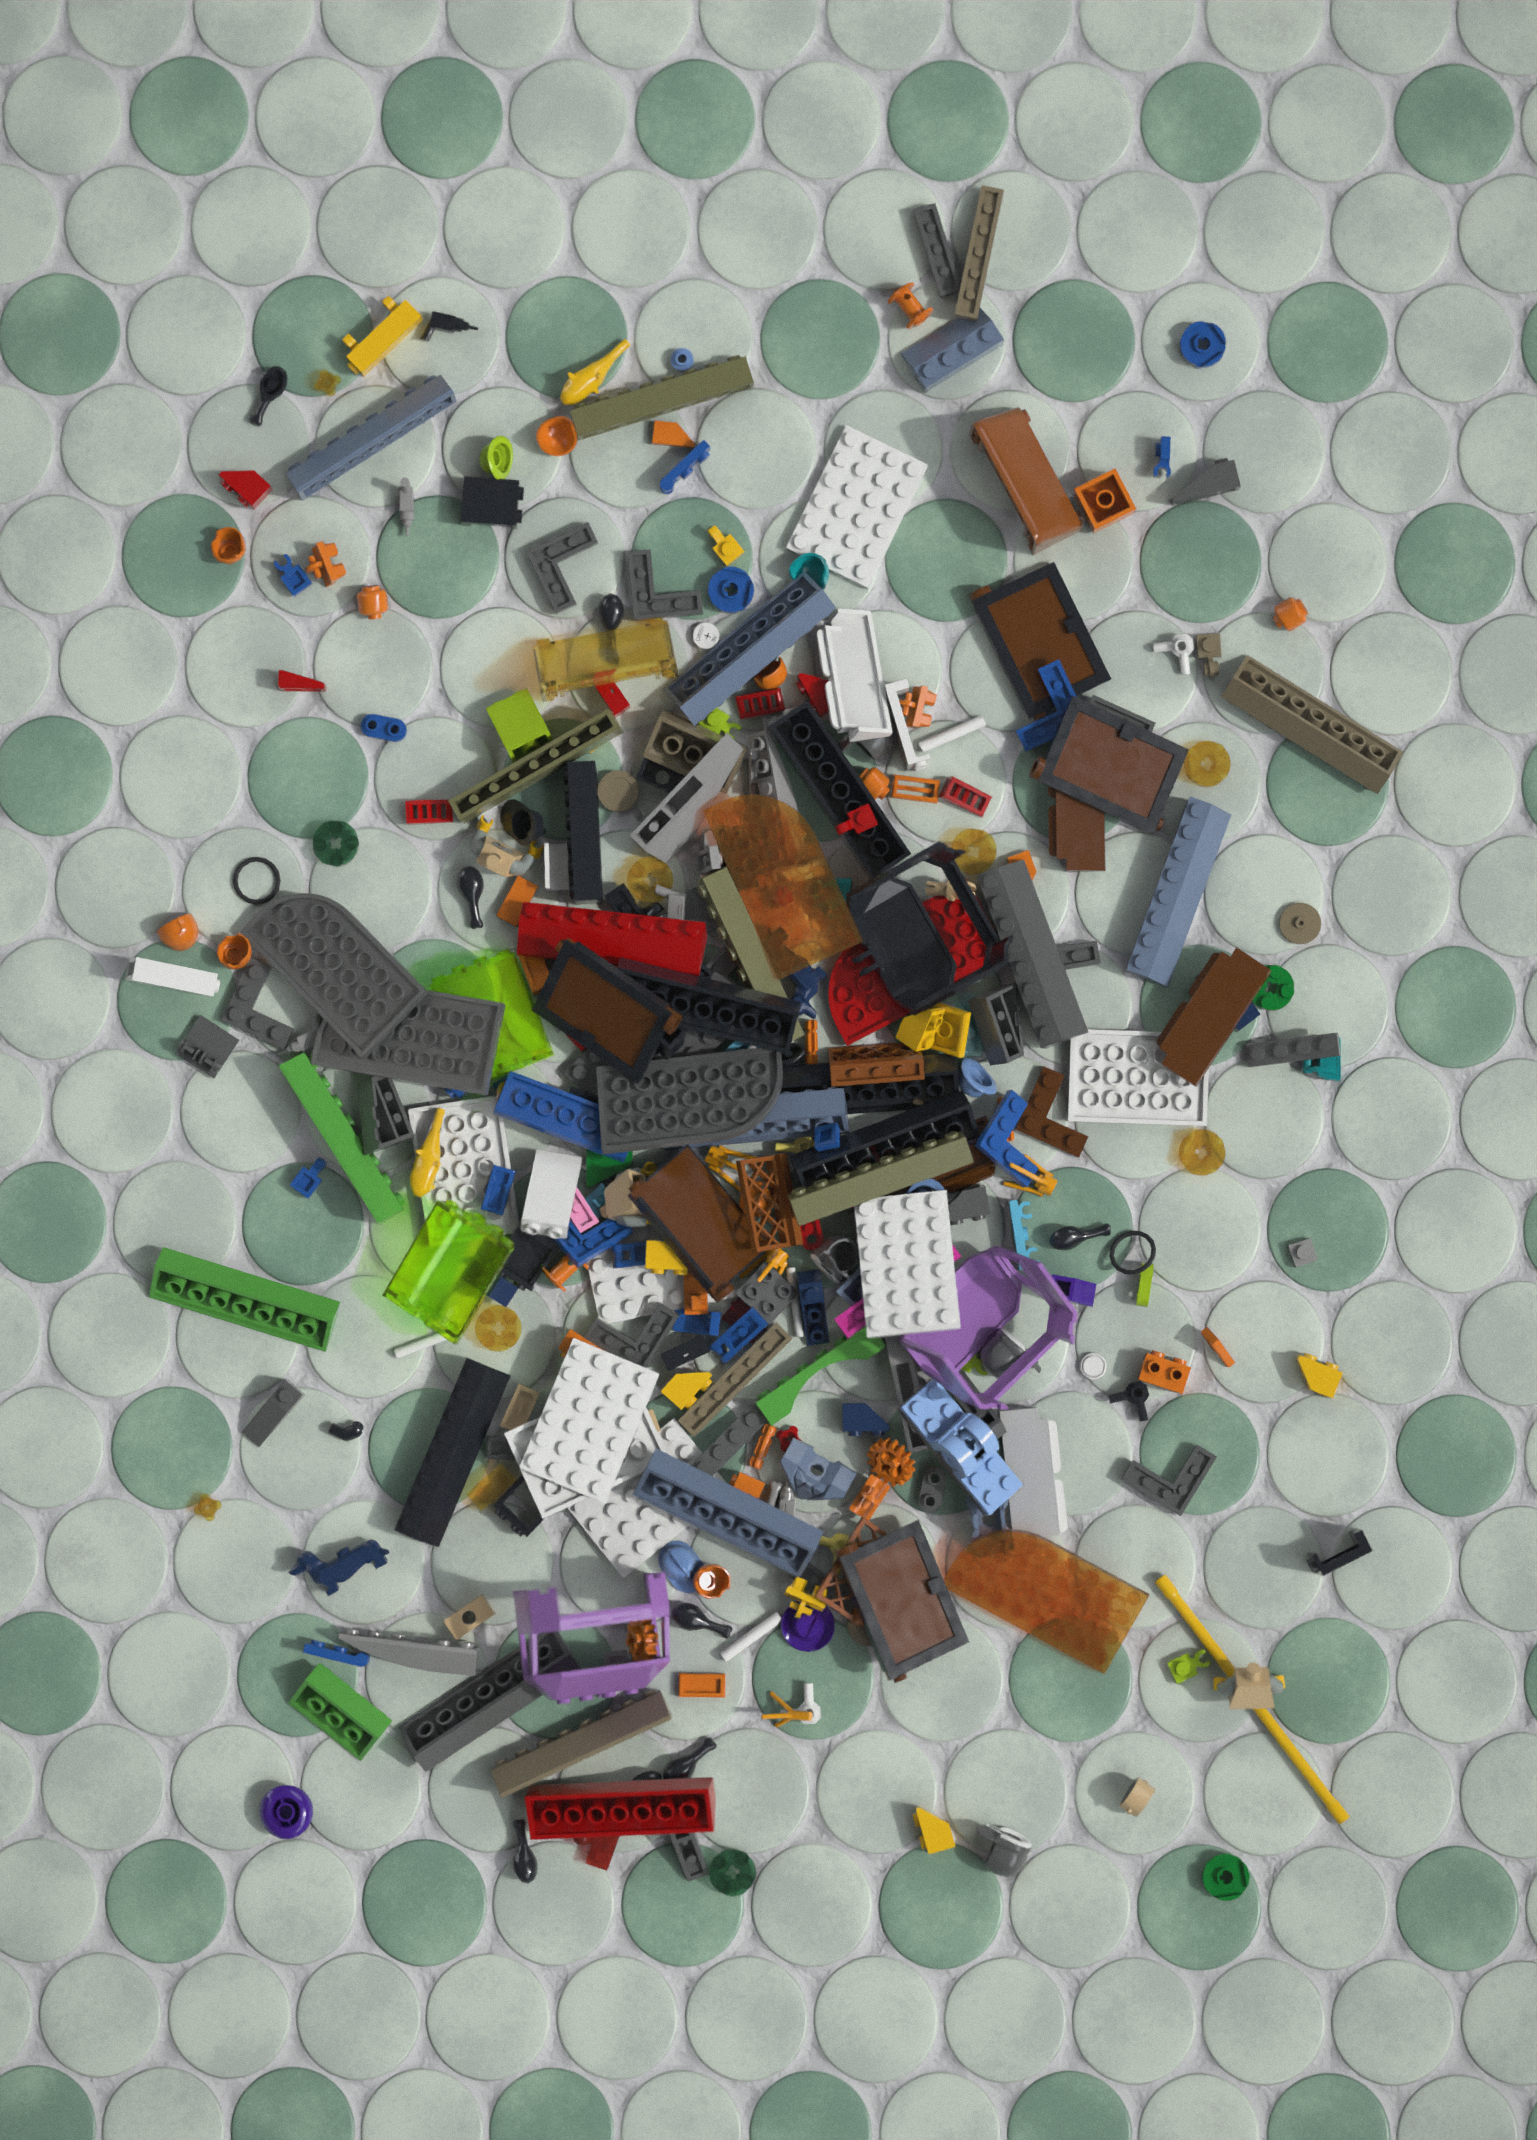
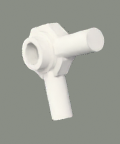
M1177 634L1171 642L1153 644L1154 653L1172 651L1179 657L1181 674H1190L1188 656L1194 650L1193 638L1190 635Z
M813 1683L804 1684V1702L798 1709H793L812 1712L811 1721L800 1720L804 1724H816L821 1718V1707L814 1701ZM780 1709V1713H788L787 1710Z

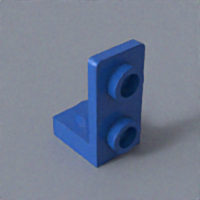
M685 1309L675 1310L680 1315L673 1325V1331L719 1336L720 1312L708 1311V1314L685 1315Z

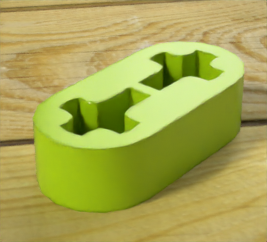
M1151 1264L1139 1274L1136 1306L1148 1307L1154 1264Z

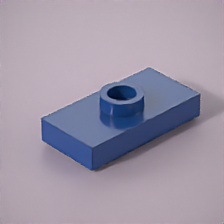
M493 1164L481 1210L504 1215L516 1173L515 1170Z

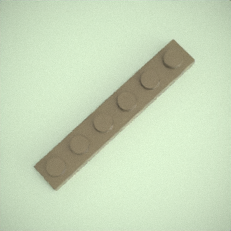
M981 185L954 317L971 321H977L1004 189Z
M776 1322L678 1422L695 1437L793 1338Z

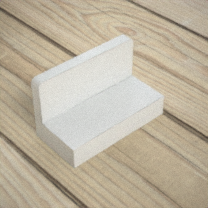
M544 843L546 891H569V854L567 844Z

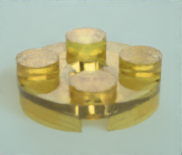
M1214 741L1196 743L1189 749L1184 761V770L1187 777L1196 785L1206 788L1214 787L1221 783L1227 777L1231 767L1228 752L1223 745ZM1205 758H1209L1214 763L1210 770H1206V767L1201 766V762H1204Z
M966 829L955 837L951 846L955 850L961 849L967 852L954 860L959 869L968 875L986 872L993 865L996 858V843L992 836L983 830ZM971 845L974 848L979 847L980 849L978 851L979 856L976 858L967 854L970 851L968 847Z
M651 856L644 857L632 865L627 875V883L630 892L636 899L644 903L659 902L665 897L655 893L656 885L672 889L673 874L671 868L661 859ZM647 874H652L654 878L657 877V882H653V886L644 883V879L648 876Z
M1199 1129L1189 1133L1179 1146V1158L1182 1165L1188 1172L1194 1175L1206 1176L1216 1172L1222 1166L1225 1159L1226 1151L1223 1140L1210 1130ZM1201 1146L1206 1147L1205 1150L1209 1152L1208 1156H1204L1203 1159H1199V1154L1196 1153V1149H1201Z
M494 1305L488 1307L478 1317L475 1332L483 1346L491 1351L501 1352L516 1345L521 1337L522 1324L515 1311L502 1305ZM498 1321L501 1322L502 1326H505V1331H501V1335H497L496 1331H492V1326H496Z

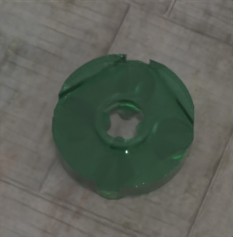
M344 821L325 822L314 833V853L321 862L328 866L341 867L346 865L358 853L360 843L357 833L352 826ZM332 838H334L335 840L340 838L342 840L340 842V849L330 848L332 845L330 840Z
M730 1848L719 1852L713 1858L709 1869V1876L712 1885L719 1892L727 1896H738L744 1894L752 1886L756 1877V1867L752 1858L745 1851ZM729 1866L739 1869L740 1873H737L734 1879L730 1875H726Z

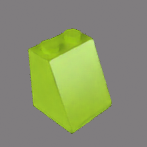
M527 688L522 691H516L512 696L496 701L486 708L512 763L553 741Z

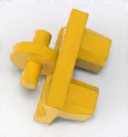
M796 1577L784 1593L785 1596L800 1602V1604L794 1601L790 1603L789 1607L797 1610L795 1617L800 1618L802 1613L811 1616L813 1610L805 1607V1605L822 1612L826 1604L814 1597L820 1586L816 1585L812 1596L803 1592L808 1581L800 1577ZM827 1589L822 1594L824 1597L827 1595Z

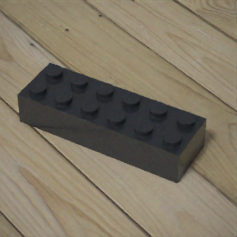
M567 762V768H563L565 785L569 787V791H564L566 808H570V814H566L567 831L571 830V837H567L568 854L572 853V860H568V874L570 877L573 876V883H569V895L571 899H574L576 905L603 904L596 762Z

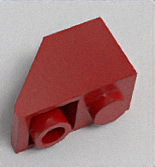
M254 470L221 471L218 474L222 479L220 484L228 492L235 491L239 495L237 500L246 508L250 505L255 509L273 490L271 485Z
M804 673L798 674L797 678L799 681L796 682V685L801 694H807L810 700L809 703L819 718L828 714L825 684L829 680Z

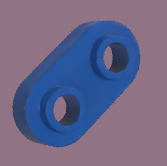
M369 714L361 722L363 733L370 738L400 742L407 735L405 723L397 718ZM374 721L377 726L375 729H369L368 724ZM398 726L399 732L393 734L391 733V728Z

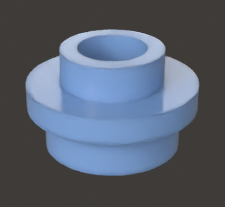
M679 348L672 353L671 365L677 371H687L692 367L694 359L689 350ZM685 356L686 361L680 363L678 362V357Z

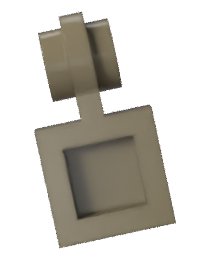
M1220 633L1196 635L1198 659L1207 658V662H1203L1204 676L1214 678V675H1219L1218 661H1213V658L1222 656Z

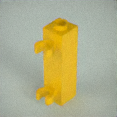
M389 295L382 300L383 306L391 314L360 344L349 333L342 339L343 343L351 350L346 356L349 362L347 366L355 375L360 373L365 377L423 321L421 314L406 299L399 306Z

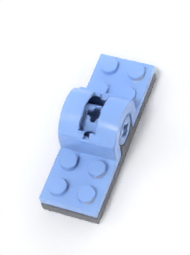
M932 1378L897 1408V1411L984 1516L991 1515L1023 1486L1021 1481L996 1452L999 1449V1443L991 1429L976 1415L969 1412L964 1413L944 1387Z

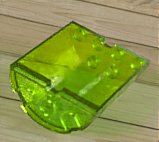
M509 949L496 953V957L490 959L482 956L473 960V965L466 967L462 964L452 968V973L447 976L442 974L431 979L432 983L429 985L431 991L506 1004L491 1080L510 1073V1071L513 1072L555 1056L540 1016L532 1011L535 1002L515 952L510 953Z
M447 1199L446 1202L436 1201L382 1296L410 1315L419 1318L426 1326L454 1345H457L515 1246L514 1241L503 1234L505 1232L504 1229L495 1224L491 1226L485 1222L487 1218L480 1213L474 1212L472 1214L459 1208L456 1202Z

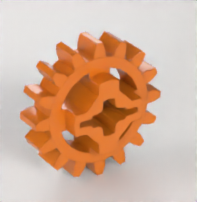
M889 1437L885 1440L880 1438L869 1448L870 1451L867 1453V1456L870 1458L867 1464L873 1466L870 1471L876 1472L878 1474L877 1478H883L886 1484L891 1482L892 1487H895L897 1484L902 1486L913 1476L912 1473L915 1471V1468L912 1465L915 1463V1460L909 1458L912 1453L904 1450L905 1445L900 1447L898 1440L892 1443Z
M652 1619L630 1621V1624L627 1625L626 1646L630 1648L629 1655L632 1654V1661L654 1660V1655L657 1654L656 1646H658L657 1641L659 1639L658 1633L654 1631L655 1624H652Z

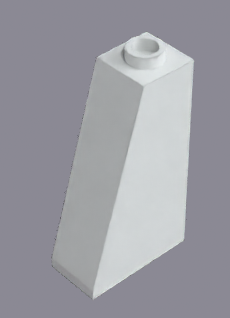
M138 957L129 958L125 981L208 997H213L214 993H218L220 979H217V973Z

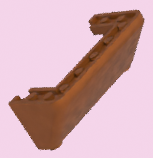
M1017 407L972 423L969 435L974 445L979 444V451L986 453L1025 527L1023 534L1027 537L1029 549L1035 555L1081 531L1083 528L1082 523L1085 521L1080 511L1074 510L1028 423L1031 419L1027 411Z

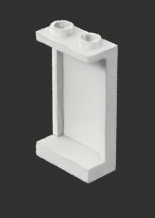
M903 679L886 684L884 688L887 705L907 770L912 769L913 772L926 769L931 759L930 755L915 756L898 696L909 692L908 681Z
M536 1149L522 1215L521 1231L532 1235H546L554 1239L567 1238L576 1187L581 1171L582 1157Z

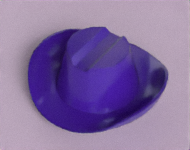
M805 1605V1607L813 1610L812 1614L808 1616L802 1613L800 1618L795 1617L797 1610L788 1607L782 1617L781 1628L784 1638L793 1648L804 1652H813L822 1649L829 1643L834 1634L835 1621L832 1612L827 1606L821 1612Z
M282 1785L271 1789L265 1794L260 1804V1819L263 1826L270 1834L280 1839H292L301 1835L308 1828L313 1817V1805L309 1796L302 1789L291 1785Z

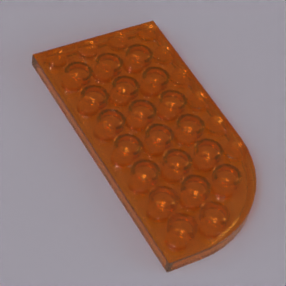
M741 795L729 798L702 810L778 980L864 942L812 827L796 809L781 800L769 796Z
M1014 1529L994 1531L969 1543L956 1556L943 1579L948 1590L1103 1674L1106 1673L1149 1597L1147 1592L1051 1540L1029 1531Z

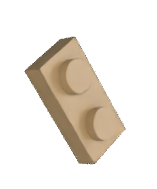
M518 1384L500 1426L507 1430H513L526 1424L540 1393L522 1384Z

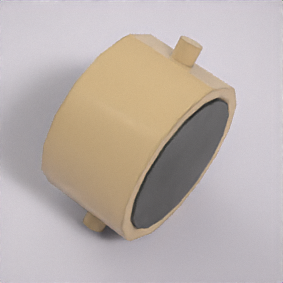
M1138 1777L1125 1793L1119 1806L1126 1810L1127 1814L1137 1817L1151 1799L1155 1788L1149 1785L1148 1781H1143Z

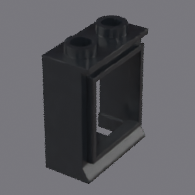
M523 1475L512 1484L493 1506L496 1508L494 1513L503 1521L508 1519L513 1524L511 1527L513 1531L520 1537L523 1534L528 1537L544 1520L541 1514L528 1527L503 1504L525 1480Z

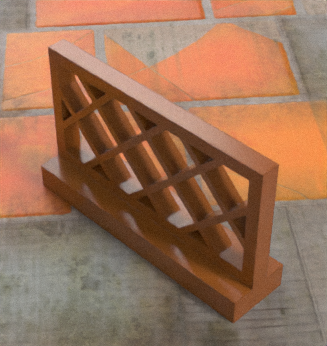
M902 1042L828 1048L832 1087L924 1079L922 1052H915Z
M787 1153L736 1161L752 1253L802 1245L801 1229L795 1220L787 1197L793 1190ZM764 1162H766L768 1174L761 1170ZM745 1164H748L754 1170L750 1177L746 1174ZM757 1175L764 1180L761 1187L754 1182ZM768 1185H770L772 1197L765 1192ZM751 1187L758 1193L755 1200L750 1197ZM762 1198L768 1202L765 1210L759 1205ZM772 1208H774L776 1220L769 1215ZM755 1210L762 1216L759 1223L754 1219ZM766 1220L772 1225L769 1233L763 1228ZM776 1231L779 1233L780 1243L773 1238ZM759 1234L766 1238L762 1247L759 1246Z
M861 1517L846 1544L854 1542L857 1538V1545L860 1547L862 1544L877 1539L876 1533L880 1536H884L887 1533L864 1517ZM864 1525L871 1529L873 1539L861 1540L860 1531ZM836 1559L814 1597L850 1620L849 1622L856 1627H864L856 1606L851 1614L844 1610L842 1600L852 1597L851 1595L841 1597L839 1584L844 1583L845 1580L838 1581L836 1571L840 1563ZM834 1585L837 1598L829 1600L822 1594L827 1586Z

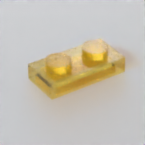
M500 1463L472 1488L467 1495L483 1511L516 1481V1478Z

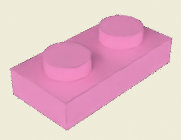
M576 1187L570 1221L580 1233H583L595 1226L599 1221Z

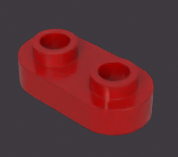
M819 1219L801 1225L802 1246L810 1251L819 1248L823 1243ZM814 1235L816 1237L815 1243H809L807 1237Z

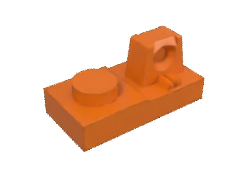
M687 1270V1275H683L685 1315L708 1314L707 1292L692 1273Z

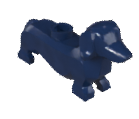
M781 926L775 932L771 927L768 928V938L763 943L768 957L776 964V972L782 978L788 977L794 983L796 991L791 999L801 1001L799 1015L805 1014L812 1019H816V1011L810 1005L809 1000L817 993L819 980H824L827 973L820 966L812 970L810 963L805 958L787 948L784 942L788 939L789 934Z
M368 1540L352 1549H349L347 1546L336 1553L338 1557L328 1562L321 1561L311 1551H303L298 1554L296 1564L288 1573L296 1576L307 1571L316 1584L327 1588L326 1594L330 1596L339 1591L337 1583L350 1579L364 1564L374 1561L375 1569L387 1564L388 1560L385 1555L389 1554V1550L382 1548L375 1540Z

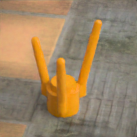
M713 1145L705 1158V1162L710 1164L708 1168L717 1172L731 1186L741 1192L740 1186L719 1167L723 1168L724 1165H727L737 1170L736 1164L728 1161V1155L726 1154L744 1159L758 1157L730 1150L721 1145L719 1148Z
M1024 1154L1028 1160L1038 1167V1171L1042 1173L1039 1176L1014 1163L1009 1164L1011 1168L1035 1180L1034 1186L1037 1189L1022 1187L1019 1184L1006 1181L1003 1182L1004 1186L1034 1193L1040 1197L1043 1194L1047 1196L1052 1194L1058 1180L1053 1178L1052 1173L1046 1171L1028 1155Z
M782 1249L767 1250L759 1259L739 1275V1278L749 1274L765 1259H767L768 1265L757 1281L761 1282L772 1267L776 1270L779 1267L778 1273L782 1276L784 1269L789 1264L786 1261L790 1256Z

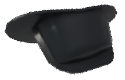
M511 799L504 803L500 814L501 824L507 834L520 845H528L532 841L537 840L541 835L546 834L547 831L543 827L544 822L540 813L529 809L516 799Z

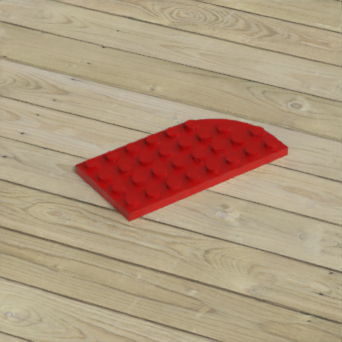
M975 895L977 901L979 902L981 908L983 909V907H982V905H981V903H980L978 897ZM934 896L922 902L957 964L953 984L982 968L986 946L960 900L948 901L945 896ZM857 938L838 957L831 973L828 989L831 1015L846 1046L910 1014V1012L892 1001L875 969L862 977L860 976L859 972L861 969L872 964L868 957L858 964L852 962V959L865 952Z

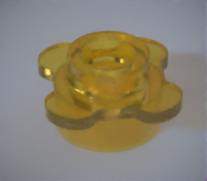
M322 370L314 387L317 391L326 392L328 396H334L337 384L341 383V378L339 375H333L327 370Z
M202 1494L200 1497L201 1501L194 1507V1512L197 1515L201 1514L207 1521H212L215 1519L217 1510L221 1508V1502L210 1498L209 1494ZM206 1505H209V1506H210V1509H209V1510H207V1509L205 1508Z

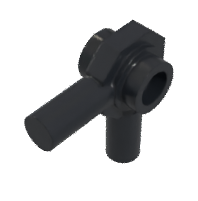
M1141 1381L1128 1384L1125 1391L1108 1395L1110 1404L1128 1400L1136 1406L1139 1422L1148 1420L1144 1402L1149 1397V1392L1145 1383Z

